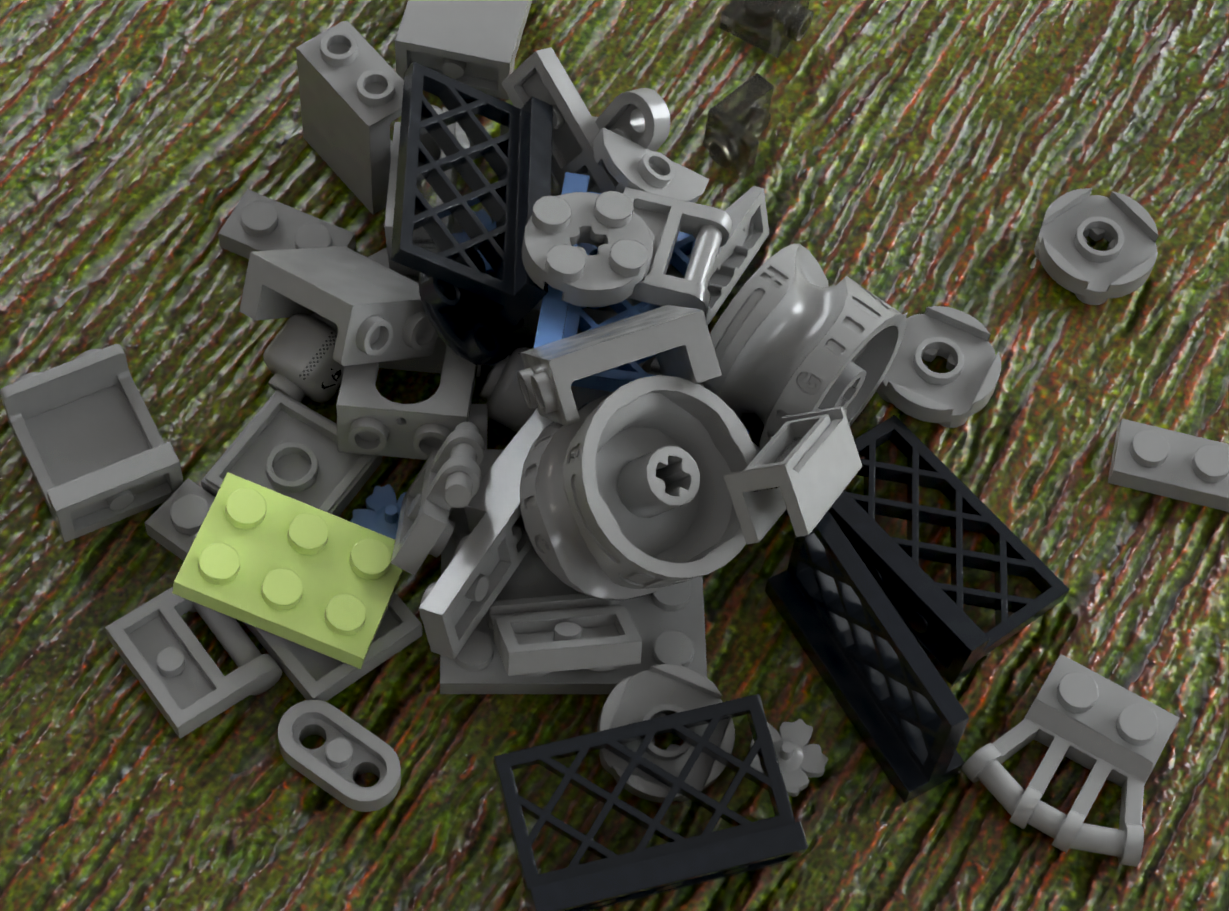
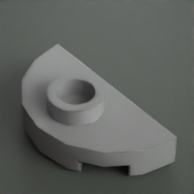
M604 127L593 139L594 159L598 167L604 162L608 172L618 182L615 191L623 193L625 187L696 203L704 193L709 182L708 178L671 161L665 155L646 149Z

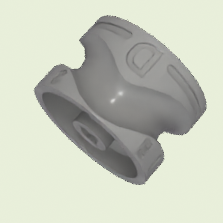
M799 243L791 244L770 257L749 278L718 319L710 336L722 376L698 384L721 398L735 412L742 424L763 423L764 430L759 444L761 450L783 426L781 421L783 416L843 406L849 426H851L870 401L893 363L905 335L906 316L847 276L837 285L829 286L828 279L811 252Z
M664 375L639 378L619 387L610 395H604L584 404L580 408L578 407L580 422L566 426L553 421L543 429L529 450L523 464L520 481V509L525 530L536 553L547 568L566 585L582 594L601 600L617 601L642 597L666 586L683 583L707 575L725 566L741 552L746 544L723 474L743 471L756 457V449L746 428L735 412L721 398L700 384L692 383L681 377Z

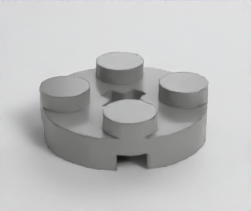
M1092 188L1076 189L1063 194L1048 207L1034 251L1043 268L1054 281L1063 288L1075 293L1081 302L1088 305H1100L1105 303L1108 298H1119L1128 295L1146 282L1158 254L1156 247L1158 231L1150 214L1132 198L1114 191L1111 192L1108 198L1101 195H1090ZM1089 236L1094 241L1101 240L1102 238L1106 239L1109 242L1107 250L1099 251L1091 248L1087 244L1088 241L1085 237Z
M606 191L601 194L573 192L558 196H544L535 202L532 216L525 227L522 261L532 281L542 289H544L546 282L552 288L562 291V301L582 307L609 306L624 301L633 294L634 286L642 279H645L653 254L651 233L643 219L633 211L634 204L632 200L618 191ZM589 243L598 247V252L596 255H587L583 247H575L573 245Z
M926 307L924 314H916L906 318L907 325L901 346L888 372L877 388V393L883 400L892 403L896 408L913 418L938 423L947 428H956L965 424L969 416L979 412L991 399L1000 376L1001 359L999 351L996 355L994 348L989 343L991 334L977 319L965 312L950 307ZM936 356L944 357L947 359L946 369L950 372H933L928 369V366L923 363L922 359L932 362Z
M676 664L651 666L649 670L639 671L631 677L628 676L614 687L601 710L597 732L722 703L723 701L720 699L722 694L711 680L691 668ZM732 718L719 721L708 740L729 754H732L735 741V728ZM708 724L688 729L702 736ZM653 737L642 757L678 778L695 747L683 741L681 746L670 744L666 750H662L654 745L655 737ZM643 739L622 745L636 753ZM605 748L600 749L601 765L618 783L629 763ZM701 752L684 782L701 792L714 783L726 766ZM635 767L624 786V789L631 794L658 803H663L671 789ZM677 793L673 801L684 802L690 799Z

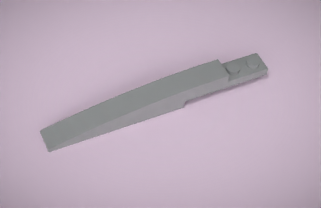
M752 186L725 210L732 219L733 226L727 243L719 248L707 289L710 292L711 300L705 315L707 326L769 235L764 188ZM669 264L666 275L684 279V276L672 264ZM632 300L630 304L635 306L642 301ZM656 356L639 364L648 374L662 375ZM571 386L577 408L599 397L613 393ZM538 409L524 423L481 479L478 492L471 498L470 503L464 507L471 534L461 539L456 548L454 558L437 582H433L427 587L422 596L419 611L431 652L452 659L457 657L532 547V543L525 530L520 509L521 475L523 464L532 444L543 429L553 422V420L541 416Z

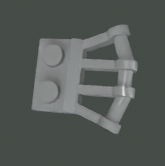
M1060 654L1024 720L993 743H989L976 751L964 763L961 770L972 783L981 781L1011 815L1009 822L1022 829H1025L1026 825L1029 824L1054 838L1051 845L1067 853L1070 848L1117 856L1119 864L1137 867L1141 859L1144 843V829L1142 827L1144 785L1154 769L1179 717ZM1036 740L1049 747L1026 790H1024L1001 764L1030 742ZM1064 756L1091 770L1068 815L1040 800ZM1106 779L1122 787L1119 829L1083 823Z

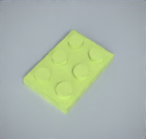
M227 472L174 580L172 593L361 669L404 570L391 564L395 539Z

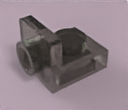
M732 0L721 13L719 28L778 58L791 40L799 42L805 36L811 25L814 12L808 9L810 0Z
M758 73L708 111L702 145L718 165L725 168L728 167L742 179L753 173L759 146L757 137L766 129L771 120L769 109L774 86Z

